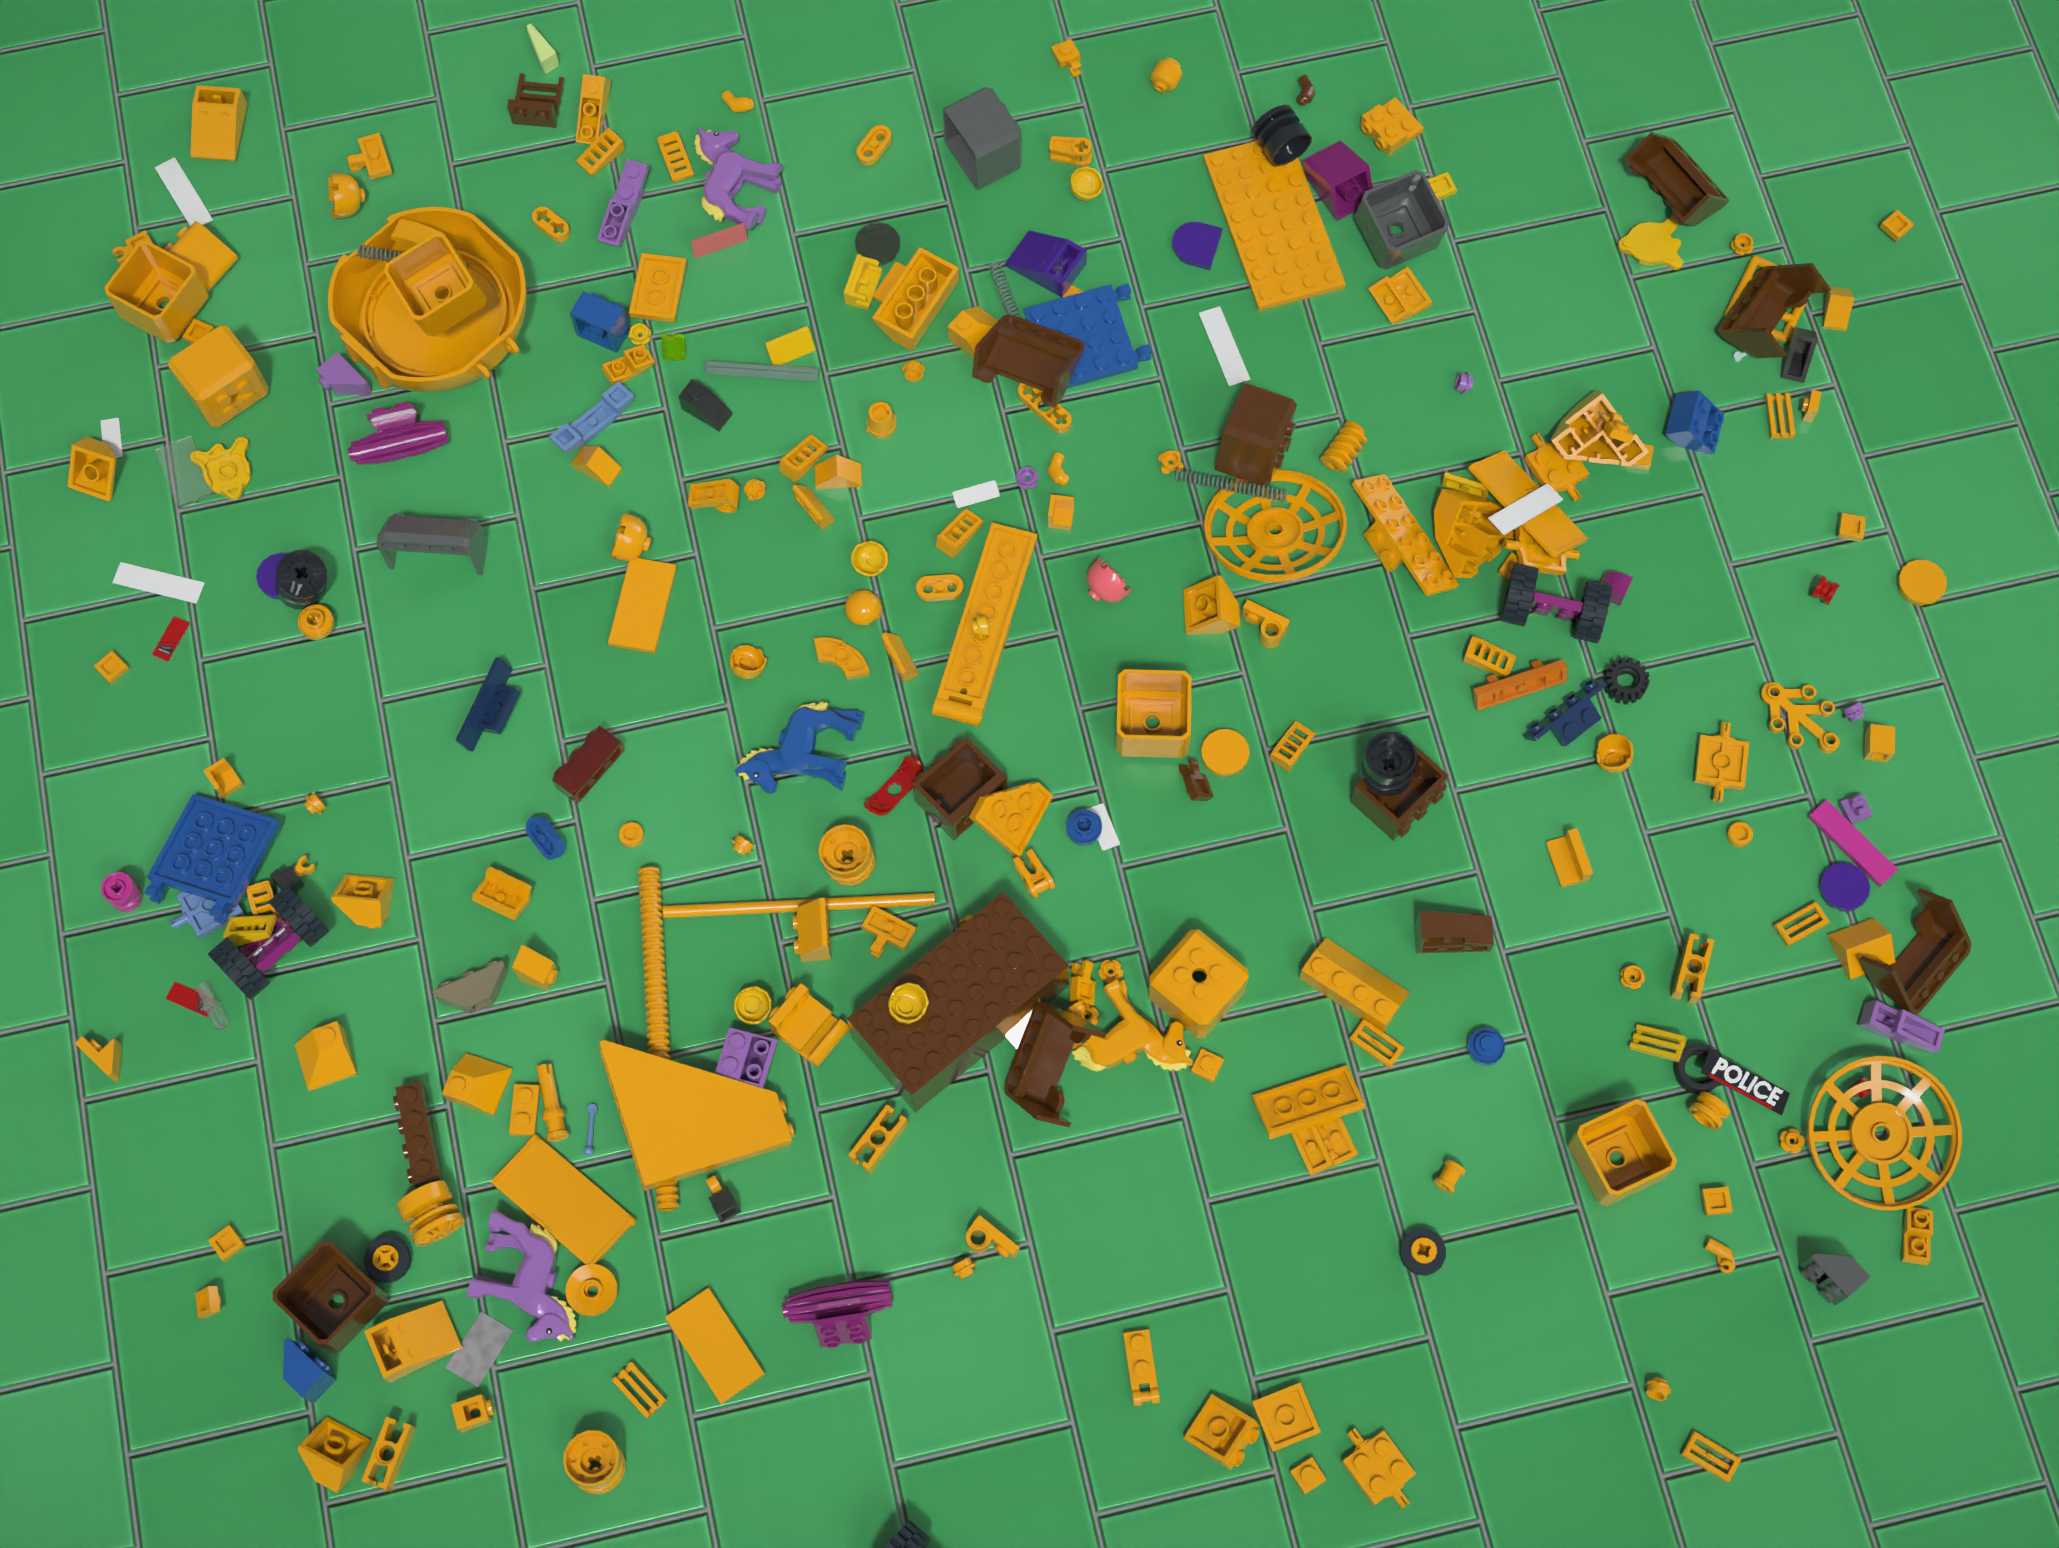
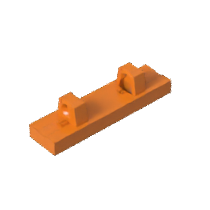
M1562 659L1543 665L1540 660L1531 662V670L1502 680H1498L1495 674L1486 677L1487 685L1473 689L1474 706L1477 711L1567 682L1566 663Z

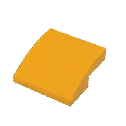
M1408 266L1391 278L1386 276L1368 288L1392 325L1405 321L1433 305L1432 300Z
M1342 1117L1291 1133L1311 1176L1359 1156Z

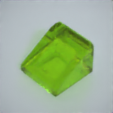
M662 334L663 359L685 361L687 354L685 335Z

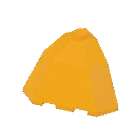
M1597 389L1580 401L1561 420L1551 438L1552 443L1563 458L1569 460L1631 467L1649 453L1634 432H1632L1634 437L1631 444L1610 438L1603 428L1607 420H1612L1611 412H1617L1604 394Z
M1442 489L1434 508L1435 539L1453 576L1456 578H1473L1478 573L1479 566L1485 561L1491 562L1502 552L1501 547L1504 539H1516L1515 529L1503 535L1488 519L1505 508L1502 504L1459 490Z

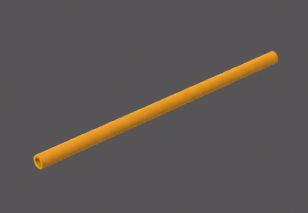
M935 893L825 898L828 910L872 908L873 905L878 908L935 905ZM816 899L663 906V918L797 912V907Z

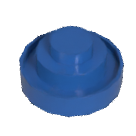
M1077 810L1067 820V835L1076 845H1091L1101 836V819L1091 810Z
M1491 1028L1478 1029L1471 1035L1468 1041V1054L1479 1065H1493L1502 1058L1505 1052L1504 1039L1499 1032Z

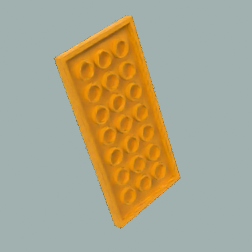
M1257 141L1203 155L1205 167L1258 312L1345 289L1344 277L1299 158L1286 165L1273 166L1264 153V148H1261Z

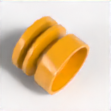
M844 824L835 826L825 833L820 841L818 851L820 860L831 879L840 885L846 886L858 885L867 880L874 871L876 858L869 839L864 832L855 826ZM848 856L849 858H853V860L850 862L849 860H845V858Z
M435 1181L423 1185L404 1196L396 1205L402 1220L405 1223H412L408 1228V1232L414 1235L412 1240L416 1246H425L442 1240L458 1230L465 1222L462 1214L458 1213V1206L456 1204H449L453 1196L445 1181Z
M587 1430L577 1434L568 1443L564 1451L563 1465L566 1474L581 1490L589 1494H604L612 1491L621 1482L625 1474L626 1460L623 1451L609 1435L601 1431ZM593 1462H600L602 1464L601 1468H594L592 1466Z

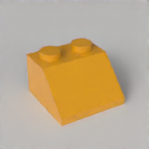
M818 898L797 907V915L793 916L794 931L798 930V939H794L795 954H799L801 962L831 960L828 909L825 898Z

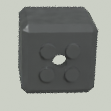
M983 87L942 109L945 143L975 189L979 190L1020 168L1022 162L1021 130L1016 120L1009 114L1005 104L1000 101L992 88Z
M1418 170L1365 191L1354 217L1378 266L1386 270L1438 248L1449 225V220L1424 172ZM1391 226H1400L1403 233L1394 234L1391 231Z

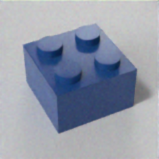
M583 291L570 312L577 336L617 353L629 334L630 329L623 307L616 302H607L595 293L589 294Z

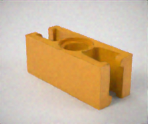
M1692 933L1689 934L1684 943L1671 997L1680 1000L1683 993V988H1681L1683 981L1693 983L1694 987L1688 1003L1696 1004L1701 997L1715 940L1707 939L1704 944H1700V949L1704 950L1702 957L1693 955L1692 946L1694 941H1698L1699 936ZM1687 965H1694L1698 969V973L1690 972Z
M889 1105L884 1107L848 1154L850 1161L858 1165L860 1161L857 1158L866 1148L874 1152L868 1163L863 1161L861 1164L864 1171L869 1175L908 1126L907 1119L901 1115L897 1125L891 1131H887L883 1127L888 1117L894 1115L895 1110ZM875 1135H883L885 1141L882 1144L875 1145L871 1142Z
M386 1417L361 1481L376 1487L377 1482L373 1480L380 1466L383 1465L387 1467L384 1482H378L377 1487L392 1492L416 1428L404 1423L402 1426L404 1430L398 1443L395 1444L390 1440L394 1426L397 1427L399 1422ZM393 1448L395 1452L394 1457L389 1461H385L383 1458L385 1450Z

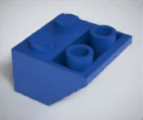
M1700 391L1676 394L1665 435L1679 447L1713 455L1719 440L1724 413Z
M287 1338L284 1341L283 1379L301 1397L315 1403L336 1381L331 1375L334 1370L317 1356L313 1358L316 1353L306 1343H303L300 1339L293 1341Z

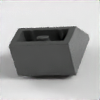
M1813 1254L1799 1265L1803 1277L1808 1282L1814 1283L1820 1289L1821 1296L1828 1303L1832 1302L1834 1305L1848 1298L1870 1278L1869 1274L1856 1260L1848 1256Z

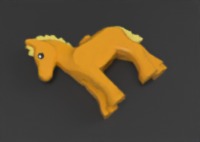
M1118 979L1106 985L1103 991L1123 1021L1112 1028L1105 1038L1091 1035L1086 1043H1074L1072 1048L1074 1059L1081 1061V1066L1096 1072L1111 1069L1123 1062L1127 1065L1138 1058L1137 1054L1139 1052H1144L1155 1066L1159 1065L1163 1070L1172 1071L1173 1069L1178 1071L1181 1068L1184 1069L1187 1066L1193 1065V1060L1189 1057L1191 1051L1187 1050L1185 1046L1183 1025L1179 1021L1171 1023L1168 1033L1163 1038L1151 1023L1137 1014L1128 1000L1125 980L1120 982ZM1083 1001L1075 1003L1066 1010L1085 1019L1086 1007Z

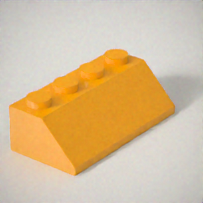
M919 247L872 317V320L893 342L913 352L958 284L959 268Z
M1328 938L1314 951L1299 976V979L1360 1019L1367 1020L1382 1032L1386 1030L1410 994L1409 991Z

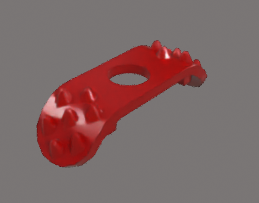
M914 756L904 758L898 770L871 798L864 801V807L877 816H884L891 812L911 791L916 776L923 772L920 761ZM894 784L900 785L902 788L900 794L891 796L888 793L890 786Z

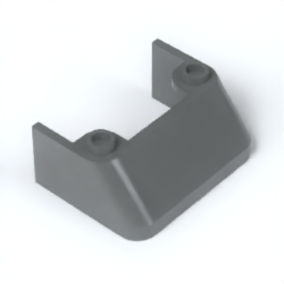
M395 513L387 518L379 531L376 545L389 569H394L397 551L470 556L478 575H483L488 539L482 526L477 520L472 518L454 520L409 517L404 514Z

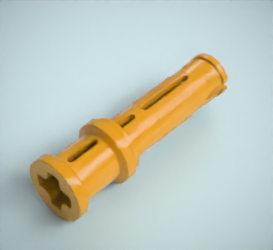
M542 1064L536 1067L545 1109L542 1119L546 1121L548 1131L546 1139L549 1142L564 1140L569 1137V1132L565 1129L563 1119L565 1111L559 1105L552 1064H547V1067L546 1064Z

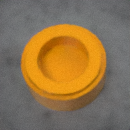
M628 822L620 828L619 838L624 846L635 848L643 842L644 832L639 824Z
M1735 822L1727 831V840L1734 847H1745L1752 840L1753 831L1748 824Z

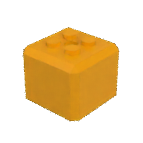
M436 232L385 265V275L413 320L427 336L436 337L486 304L487 297L459 252L443 233ZM441 290H449V294L445 299H438V293Z
M147 240L138 242L104 287L107 297L121 319L166 343L175 342L209 298L208 291L194 265ZM169 301L164 309L159 308L162 302Z
M221 325L170 358L167 364L184 393L211 427L222 426L268 395L269 386L254 359L227 325Z
M1124 669L1118 674L1116 751L1121 756L1183 758L1189 752L1192 677L1186 671ZM1152 718L1156 719L1159 722V726L1151 729L1147 727L1146 721Z
M1199 929L1190 930L1150 975L1148 998L1173 1020L1179 1021L1184 1029L1196 1039L1206 1038L1245 993L1249 978L1248 969ZM1195 971H1202L1206 974L1207 978L1203 982H1196L1193 980L1192 974Z
M1638 1099L1580 1125L1571 1136L1568 1148L1598 1204L1606 1207L1664 1180L1675 1169L1677 1162L1646 1102ZM1610 1154H1620L1623 1158V1164L1620 1166L1612 1164Z

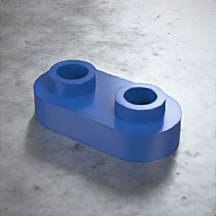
M544 816L528 819L526 823L527 835L542 855L549 860L561 857L565 850L564 842Z

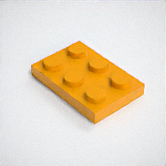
M641 253L629 310L631 318L675 323L687 267L686 258Z

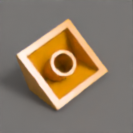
M1874 918L1828 935L1829 941L1849 981L1867 974L1860 961L1862 956L1877 962H1884L1889 966L1895 963L1891 932Z

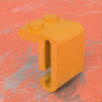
M197 221L189 228L184 226L176 235L179 238L174 245L169 242L163 249L194 265L208 292L238 260L237 255Z
M800 983L797 988L793 987L785 996L786 1001L781 1007L777 1006L769 1015L770 1020L768 1022L775 1036L818 1068L849 1031V1026L841 1019L837 1020L833 1017L832 1012L810 996L809 989Z

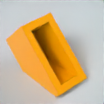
M521 945L512 966L513 971L521 982L548 991L550 985H554L558 977L555 963L532 949Z

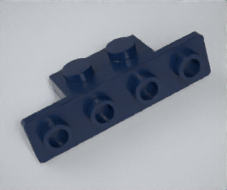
M496 657L456 738V742L468 751H474L483 731L501 735L520 695L516 688L505 686L512 672V667L501 658Z
M1595 679L1586 681L1582 685L1581 690L1567 696L1563 704L1549 710L1546 713V717L1541 721L1531 724L1528 727V731L1523 734V737L1526 740L1536 741L1549 730H1552L1560 745L1566 747L1602 719L1590 698L1606 687V682Z

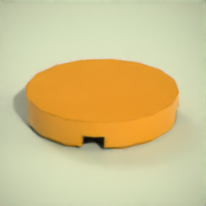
M1914 560L1902 568L1897 578V584L1900 588V594L1908 602L1917 606H1923L1924 604H1934L1943 596L1947 587V580L1943 570L1935 563L1928 560Z
M1219 729L1210 733L1204 740L1201 748V757L1206 769L1221 777L1240 773L1247 765L1250 755L1249 745L1245 738L1237 731L1230 729Z

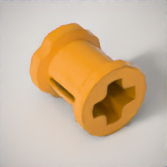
M1446 1160L1444 1163L1445 1168L1439 1178L1434 1179V1184L1445 1192L1453 1194L1455 1184L1460 1176H1464L1466 1170L1456 1162Z

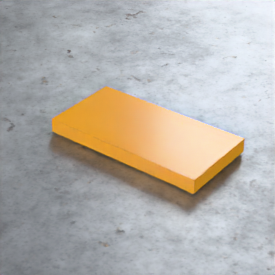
M640 558L629 561L608 640L609 646L656 654L677 571L675 564Z
M1347 1065L1252 1095L1253 1103L1269 1140L1365 1109L1364 1100Z
M709 1288L665 1317L721 1405L765 1376V1373Z

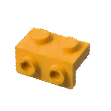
M489 866L486 869L484 881L472 894V901L516 921L530 903L532 887L522 880H518L501 870Z

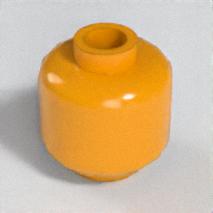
M1172 58L1159 60L1150 74L1153 88L1161 93L1174 91L1183 74L1180 68L1181 65Z

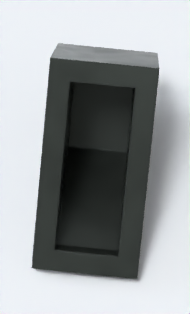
M1793 327L1786 349L1781 378L1805 382L1818 340L1815 331Z
M693 379L690 380L678 396L682 410L719 432L733 415L732 411L710 389Z

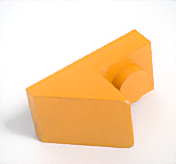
M83 1036L75 1042L108 1077L115 1082L120 1079L122 1044L114 1038L104 1048L94 1039L88 1041Z

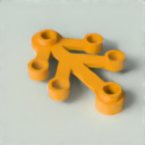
M1767 683L1761 690V697L1764 703L1769 705L1771 720L1769 729L1771 732L1780 733L1785 727V721L1780 718L1781 707L1787 712L1789 729L1787 744L1791 749H1799L1804 743L1803 736L1799 734V723L1818 739V748L1823 753L1831 754L1838 748L1840 743L1838 736L1831 732L1826 733L1806 716L1821 715L1823 717H1830L1835 711V705L1832 702L1824 701L1821 705H1794L1788 699L1802 698L1804 701H1811L1816 695V689L1812 685H1806L1802 689H1784L1778 683ZM1770 691L1777 692L1778 696L1771 695ZM1804 691H1810L1812 696H1807ZM1823 706L1829 707L1831 711H1824ZM1773 723H1779L1781 728L1774 727ZM1792 738L1798 739L1799 744H1794ZM1826 738L1833 740L1834 744H1829Z

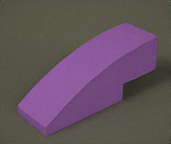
M1877 1000L1865 1003L1858 1025L1888 1039L1932 1053L1939 1052L1945 1032L1944 1029L1904 1009L1895 1010Z

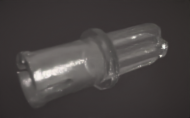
M206 981L197 985L195 990L204 1005L203 1011L208 1013L215 1029H224L229 1025V1021L221 1007L222 1001L217 998L211 983Z

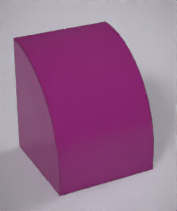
M1613 571L1602 575L1600 582L1612 585L1611 603L1618 606L1621 605L1633 577Z

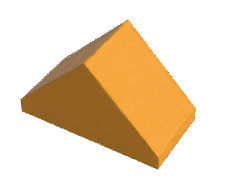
M1829 286L1831 290L1825 294L1823 328L1846 331L1854 296L1850 289Z
M583 446L570 463L571 467L609 488L622 471V467L599 446Z
M834 455L815 465V489L862 487V466L858 462Z

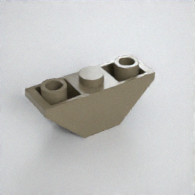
M493 961L486 964L482 970L463 974L461 979L457 981H448L440 984L437 987L438 989L432 992L438 1002L472 1014L495 1004L508 974V969L503 961Z

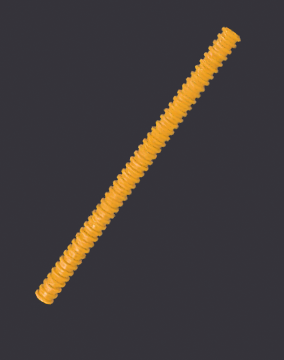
M648 866L638 870V875L640 876L638 882L641 883L639 885V890H641L639 892V897L641 898L639 903L642 905L640 907V912H642L640 919L643 920L641 921V926L643 927L641 929V934H643L641 940L644 942L642 944L644 949L642 956L645 957L643 959L645 964L643 971L646 972L643 977L646 979L644 986L647 987L644 989V993L647 994L645 996V1001L647 1002L645 1008L648 1009L646 1011V1016L648 1017L646 1023L649 1024L646 1027V1031L649 1032L647 1034V1039H649L647 1046L650 1047L648 1054L670 1060L671 1056L668 1055L670 1048L667 1047L670 1045V1041L667 1039L669 1038V1033L667 1032L669 1025L666 1024L668 1022V1017H666L668 1010L665 1009L668 1003L665 1002L667 995L664 994L667 992V988L664 987L666 985V980L664 979L666 973L663 972L665 970V965L663 964L665 958L662 957L665 951L662 949L664 943L661 942L664 940V936L661 934L663 933V928L661 927L663 925L661 920L662 913L660 912L662 911V906L659 905L662 902L660 898L661 891L659 890L661 884L658 883L660 881V876H658L660 869ZM678 1181L659 1186L655 1189V1193L658 1194L656 1196V1201L658 1202L656 1209L672 1211L679 1207V1203L676 1202L679 1199V1196L676 1194L678 1187L675 1186Z

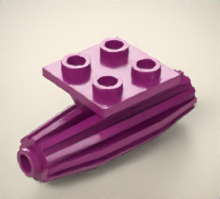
M401 402L395 404V408L386 410L385 407L373 409L372 413L366 414L367 419L377 432L351 442L348 454L351 462L355 461L357 465L388 463L427 453L448 444L449 438L443 420L415 422L416 418L420 417L413 403Z
M856 1280L818 1286L786 1297V1302L782 1303L784 1319L789 1318L790 1323H814L820 1347L836 1348L840 1344H861L866 1340H871L872 1334L866 1315L893 1307V1298L889 1280Z

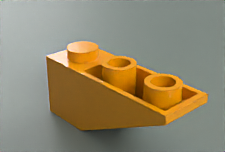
M583 74L576 132L577 143L592 144L601 135L611 80L606 77Z

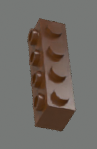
M421 1081L395 1087L397 1095L393 1096L396 1111L400 1110L401 1120H398V1128L400 1134L405 1137L406 1144L402 1145L405 1159H409L410 1168L407 1169L409 1183H413L416 1188H419L431 1182L444 1181L427 1088Z

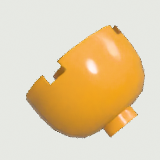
M330 173L328 178V197L331 204L334 205V209L330 208L331 216L333 219L350 218L359 210L360 202H365L364 189L359 188L358 182L348 174Z
M623 513L610 558L620 561H631L638 558L643 550L648 551L651 538L647 537V527L640 518Z

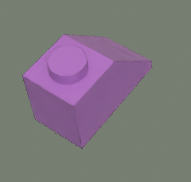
M338 352L316 369L320 377L318 382L325 390L330 388L336 395H369L372 393L367 381Z

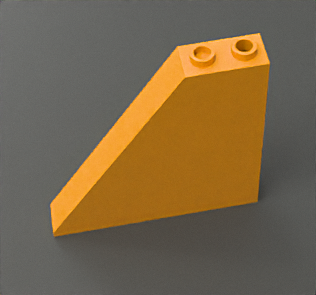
M606 1040L599 1041L598 1049L643 1191L790 1146L792 1137H794V1131L791 1123H786L784 1114L787 1113L783 1099L778 1098L777 1092Z

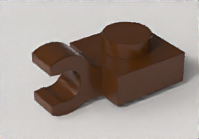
M1189 759V768L1187 765L1179 766L1181 775L1185 776L1184 782L1191 801H1208L1214 797L1206 775H1201L1197 760Z

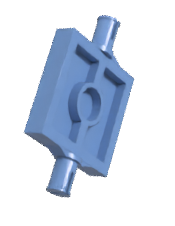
M182 892L177 895V898L182 906L183 914L169 922L174 930L188 923L201 939L227 925L230 917H241L245 914L240 904H238L236 908H228V917L224 925L214 921L215 917L209 915V911L216 902Z

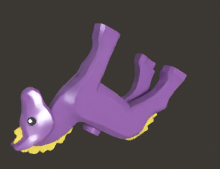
M698 127L699 134L695 136L696 139L694 141L696 153L701 156L703 161L714 166L712 170H708L705 177L702 207L709 215L714 216L715 221L718 220L720 223L725 217L727 220L737 224L745 222V227L749 230L755 224L762 225L766 217L765 207H740L732 199L745 182L777 194L782 184V180L777 178L783 169L782 163L762 164L728 149L737 144L739 140L738 134L735 131L717 132L708 130L705 132Z
M493 1210L488 1223V1229L494 1232L505 1231L511 1235L491 1233L485 1251L494 1253L500 1249L513 1248L521 1251L525 1257L517 1270L512 1284L477 1275L476 1279L472 1278L466 1294L467 1298L497 1297L511 1302L521 1311L538 1318V1321L527 1329L525 1335L526 1339L532 1343L557 1338L560 1342L564 1338L574 1341L573 1333L576 1332L577 1321L574 1319L573 1309L566 1306L565 1301L558 1300V1297L547 1294L549 1287L553 1288L557 1279V1273L554 1272L557 1262L556 1239L547 1229L542 1230L540 1225L531 1224V1228L528 1229L524 1223L513 1221L499 1211Z

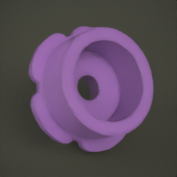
M1459 372L1455 379L1454 390L1459 391L1460 394H1465L1472 389L1473 378H1471L1469 372Z
M1023 467L1016 474V481H1018L1020 488L1032 489L1037 485L1039 476L1033 468Z
M1861 702L1843 709L1844 719L1849 718L1852 722L1864 717L1863 711L1867 708H1863Z

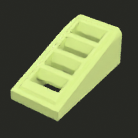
M528 24L527 31L543 71L547 74L559 66L557 54L532 24Z

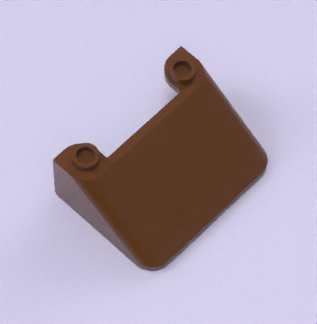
M1005 315L997 321L976 345L972 377L982 382L990 383L997 374L1043 391L1041 396L1042 403L1056 408L1061 402L1082 357L1085 344L1079 339L1017 316Z

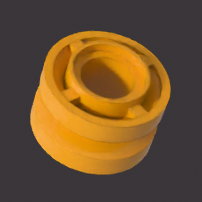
M1703 1091L1697 1097L1698 1102H1693L1689 1107V1112L1705 1127L1719 1130L1723 1125L1721 1119L1726 1120L1731 1111L1721 1099Z

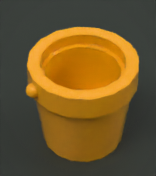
M877 402L869 409L866 431L876 438L889 437L896 430L897 416L892 413L891 407L887 403Z

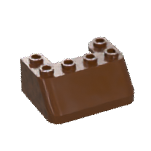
M1651 132L1625 158L1630 163L1629 169L1635 175L1641 174L1645 178L1648 177L1652 181L1651 187L1659 194L1662 192L1666 197V204L1673 211L1671 216L1679 224L1696 226L1721 210L1729 202L1727 196L1685 149L1671 137Z

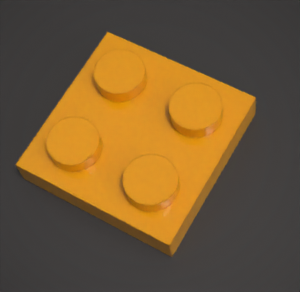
M1301 1382L1252 1401V1406L1272 1453L1321 1433Z

